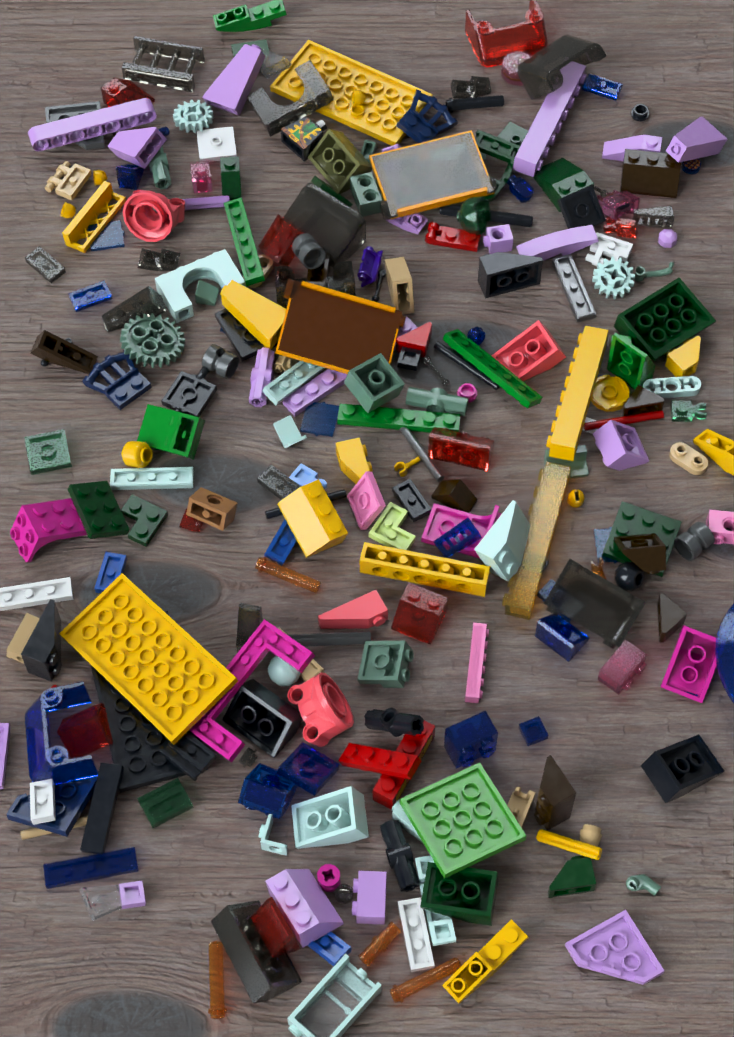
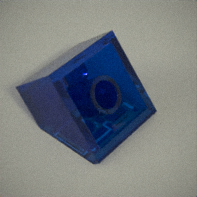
M259 763L244 779L238 803L244 805L247 809L258 810L267 816L272 814L273 818L280 819L290 805L300 778Z

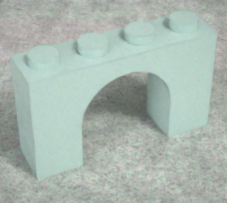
M225 249L155 278L156 289L176 323L194 316L192 303L185 293V289L190 283L199 279H209L215 281L223 288L231 280H234L246 287L245 280Z

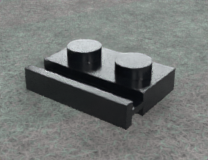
M189 732L175 745L169 742L167 747L161 750V754L194 781L217 758L216 753Z

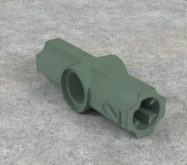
M161 146L148 165L150 173L153 174L156 188L162 190L167 189L171 185V179L168 171L167 156L163 151V146Z
M409 387L406 405L426 408L427 411L447 412L465 416L469 398L450 395L441 388H433L429 391Z

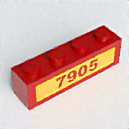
M424 720L422 733L415 736L405 734L396 752L417 755L422 760L435 737V725ZM382 774L373 788V801L392 810V807L399 800L410 779Z

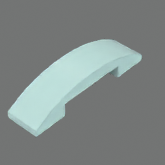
M431 855L415 858L421 897L428 862L435 863ZM424 909L433 946L456 942L452 918Z

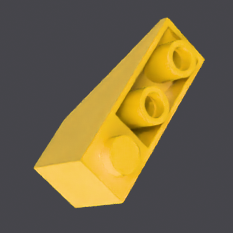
M360 437L336 442V455L340 469L350 480L357 484L366 471L373 472L371 462L366 461L368 456L365 444H361Z

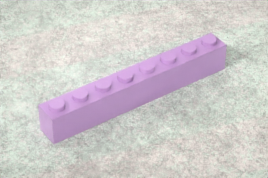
M565 59L515 156L512 170L534 177L537 170H541L544 162L542 159L547 158L550 151L549 145L553 146L556 139L555 134L560 132L563 124L562 120H566L569 113L568 108L571 109L574 104V96L577 97L579 95L580 84L584 85L587 77L585 65Z

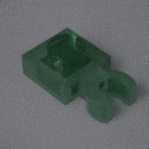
M671 400L672 422H692L693 417L700 420L706 419L707 412L699 411L705 410L706 403L700 402L692 405V400Z

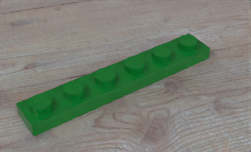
M242 197L225 202L224 207L246 286L263 282L265 277Z
M456 329L444 334L443 341L461 354L465 360L471 362L479 371L487 375L494 383L503 388L507 394L519 401L522 406L528 409L540 404L543 398L460 330Z
M340 404L337 424L395 430L406 427L410 431L459 435L460 414L378 407L367 413L362 405Z

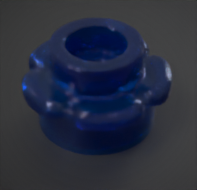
M477 326L469 330L467 337L477 345H480L485 339V332L481 327Z

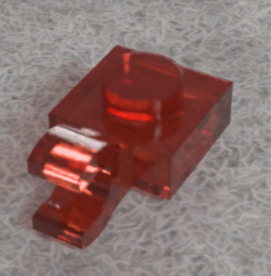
M606 217L607 225H603L605 233L614 232L617 233L618 237H637L636 220L617 218L616 221L613 217Z

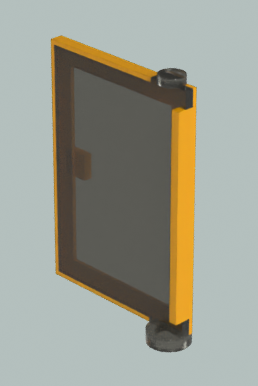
M472 130L369 155V160L384 201L380 202L381 214L384 220L395 219L494 194V189L497 188L495 178L489 177Z

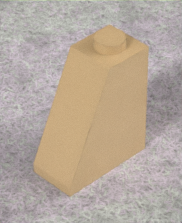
M404 257L385 259L386 278L393 307L396 310L402 311V315L414 313L412 277Z

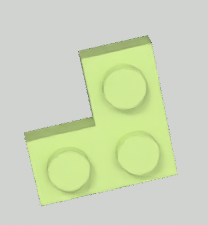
M390 502L370 530L369 538L387 547L409 551L416 540V536L400 528L408 516V511Z

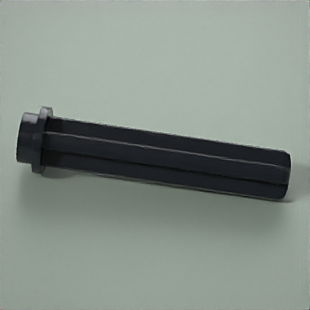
M503 95L462 99L449 98V100H446L447 110L451 113L454 110L504 105Z

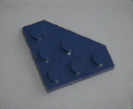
M77 772L70 775L68 780L60 783L54 782L55 821L33 825L30 812V795L27 796L26 793L17 796L6 814L7 818L11 821L68 837L94 793L97 777Z

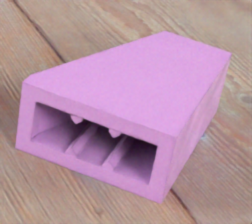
M156 127L119 131L108 147L118 158L146 168L167 139Z

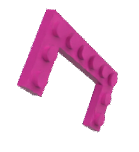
M265 619L226 667L237 678L238 682L189 730L231 763L244 748L245 744L215 722V719L269 651L300 673L304 671L315 657L313 652Z

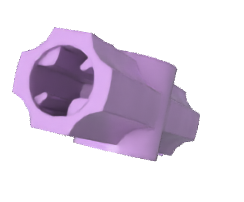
M262 347V349L257 351L255 368H252L249 404L254 405V407L266 405L268 397L262 390L273 381L272 368L275 353L269 348Z

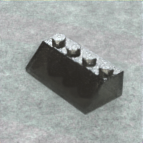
M259 900L227 905L211 920L253 1004L271 1000L302 982Z

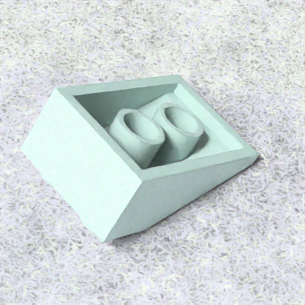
M513 500L474 549L485 566H490V572L506 581H509L521 566L530 529V523L516 501Z
M352 786L291 805L295 848L297 849L347 844L369 837L364 795Z

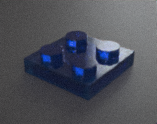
M302 742L278 767L277 774L315 796L339 770L340 764Z

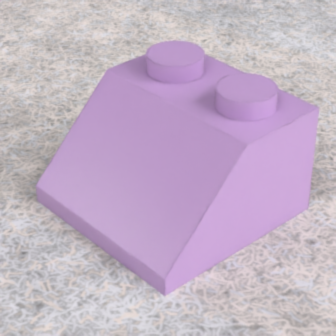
M610 420L593 433L596 440L595 444L601 451L602 460L607 467L620 471L649 462L635 428Z

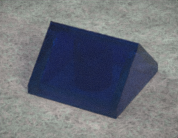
M556 612L539 619L537 622L535 637L568 662L590 638Z

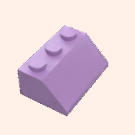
M285 869L265 881L271 898L302 948L344 924L309 869Z

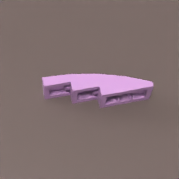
M593 225L547 234L516 247L519 255L542 257L544 261L560 253L563 256L574 253L599 240Z

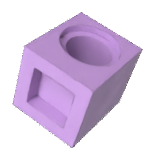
M509 224L486 227V236H483L484 247H488L489 254L512 251L513 236Z

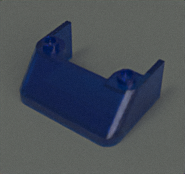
M84 681L46 689L26 711L25 728L29 776L32 782L53 779L54 785L98 776L99 771L92 755L69 759V753L65 747L60 745L51 747L48 712L91 703V698Z

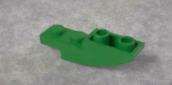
M273 0L249 9L245 4L213 15L217 31L244 32L272 26L271 20L286 16L287 13L283 0Z

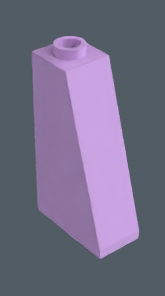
M245 44L202 97L208 105L240 116L266 57L262 49L254 44L251 46Z
M699 117L674 135L666 152L678 163L720 153L727 138L704 117Z

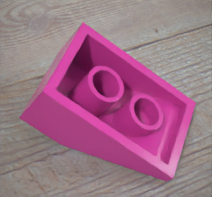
M683 625L660 687L703 703L726 641Z

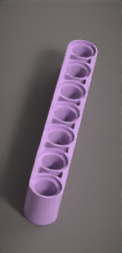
M142 98L34 126L29 129L28 136L35 151H44L151 123L156 119L157 115L151 100Z

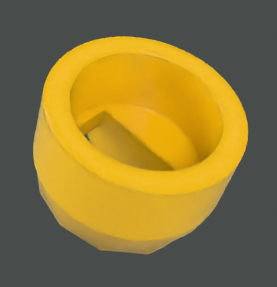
M353 90L352 104H363L366 100L365 93L361 90Z
M93 171L94 185H101L104 181H107V175L104 171Z
M65 202L60 215L64 218H73L76 214V208L72 204Z
M575 489L571 490L568 494L567 501L570 506L577 508L583 505L585 497L581 490ZM575 495H578L579 501H576Z

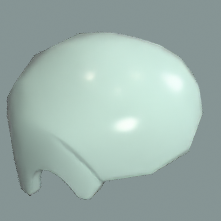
M277 656L271 659L268 666L270 679L281 687L291 686L297 682L301 674Z

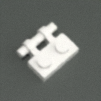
M597 232L596 235L599 241L590 246V251L594 252L595 255L588 253L585 261L591 262L594 266H597L598 263L603 264L604 258H601L602 255L610 258L614 257L615 261L622 258V262H626L633 244Z

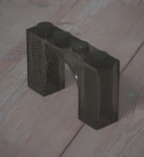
M311 60L294 69L298 80L304 87L303 95L295 103L286 106L277 105L271 101L263 87L247 96L252 109L270 137L281 132L283 127L312 114L314 111L334 101L329 87Z

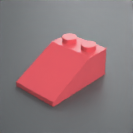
M539 320L491 355L522 381L550 370L566 358L549 330Z

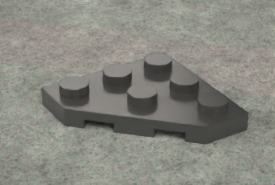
M100 101L45 107L46 123L100 110ZM104 135L75 142L86 150L105 148Z

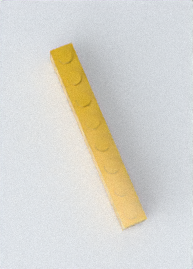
M585 326L583 333H579L577 341L579 347H575L573 354L575 361H571L569 366V373L571 375L566 376L564 385L566 391L562 390L560 397L562 405L557 406L555 417L558 418L557 421L553 420L551 432H553V435H549L546 447L550 448L549 457L574 461L607 346L609 330Z

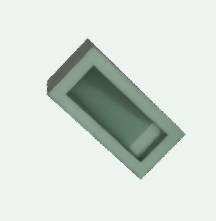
M365 140L361 154L371 163L369 155L375 154L378 146L376 142Z

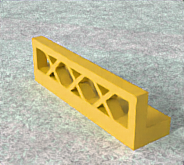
M104 181L62 232L66 246L85 253L127 201L126 197L114 193L111 183ZM112 199L118 201L116 204L108 206ZM108 212L106 217L98 219L99 214ZM90 226H98L95 230L87 232ZM87 238L83 245L77 243L78 240Z

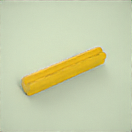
M540 829L537 833L536 839L539 842L595 860L601 858L602 849L600 847Z

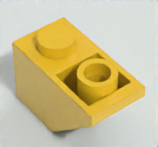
M699 336L687 340L679 348H674L668 352L665 366L675 377L691 376L696 372L701 341Z

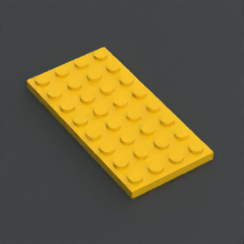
M308 40L270 86L271 92L391 146L399 144L406 135L396 125L410 109L416 89L425 95L433 97L431 93L311 40ZM353 90H361L365 93L366 100L363 104H352ZM418 100L416 111L420 113L428 103Z
M123 573L59 633L173 745L238 682L237 678Z

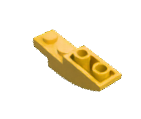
M511 919L442 986L458 1003H461L496 973L529 937Z

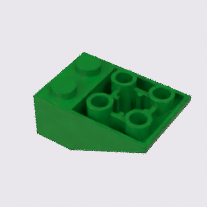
M148 404L137 441L146 442L151 448L194 460L205 420Z

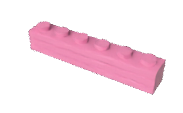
M473 622L465 702L479 703V699H482L483 691L480 690V686H483L484 678H481V676L485 673L483 661L486 662L484 649H487L488 641H485V637L489 635V629H486L487 624Z

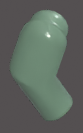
M645 874L630 876L626 881V886L631 891L646 889L656 896L661 889L660 885Z

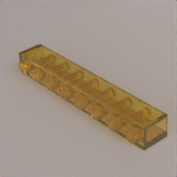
M546 461L545 468L540 469L538 481H541L540 486H535L533 498H536L535 503L530 504L528 515L531 516L528 521L530 529L522 563L517 573L508 581L507 587L510 590L508 594H504L502 606H505L506 615L527 620L531 619L568 487L570 466Z

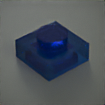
M539 716L519 724L518 728L527 746L548 739L549 735Z

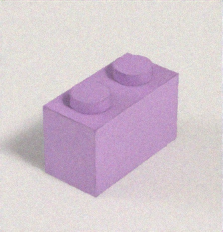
M358 871V879L354 878L353 893H357V901L352 902V915L356 916L358 924L385 925L387 872Z

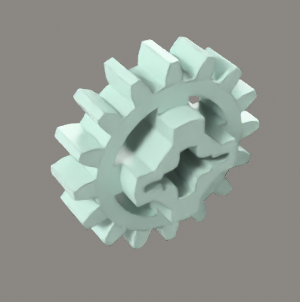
M190 100V103L184 101V105L178 104V109H174L173 120L175 126L179 127L181 131L186 129V133L190 130L196 133L198 129L202 132L203 127L209 128V124L213 123V110H211V106H207L206 102L201 104L200 100L197 102Z
M611 257L609 262L605 258L603 264L598 263L597 269L593 271V275H595L592 278V282H595L594 289L600 288L599 294L606 293L607 299L610 295H613V299H616L617 295L623 298L624 291L630 293V287L634 286L635 274H631L633 267L628 268V261L624 264L621 263L622 258L615 261L614 257Z

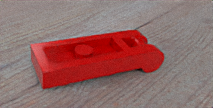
M435 222L429 223L428 233L425 236L426 243L477 252L481 238L480 232L439 226Z

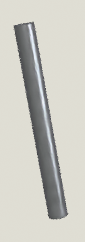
M401 427L400 431L438 482L442 481L444 475L409 428Z

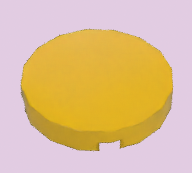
M603 375L597 377L591 402L598 409L606 412L620 410L629 399V387L623 379L617 376Z

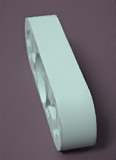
M695 376L648 379L643 384V388L663 398L696 396L701 387L700 379ZM669 384H673L677 387V389L675 391H670L666 388V386Z

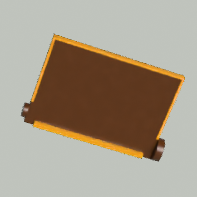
M288 278L283 298L289 299L275 354L348 374L349 370L380 353L389 364L391 363L399 327L403 328L406 316H402V311L396 310L395 307L309 282H299Z

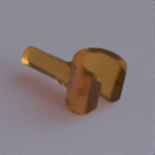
M599 557V565H595L593 560H591V571L598 574L604 588L609 587L603 572V559Z

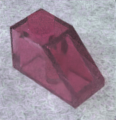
M209 160L190 162L194 193L212 192Z

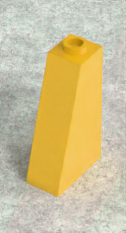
M231 280L221 290L222 305L265 348L271 350L279 339L286 308Z

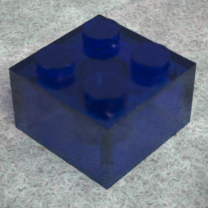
M486 710L445 729L444 748L456 769L461 766L463 768L468 767L474 763V760L481 757H490L496 751L498 732Z

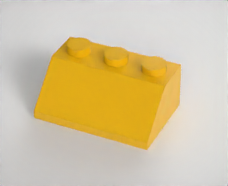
M319 479L301 486L277 504L306 558L343 543L348 534Z

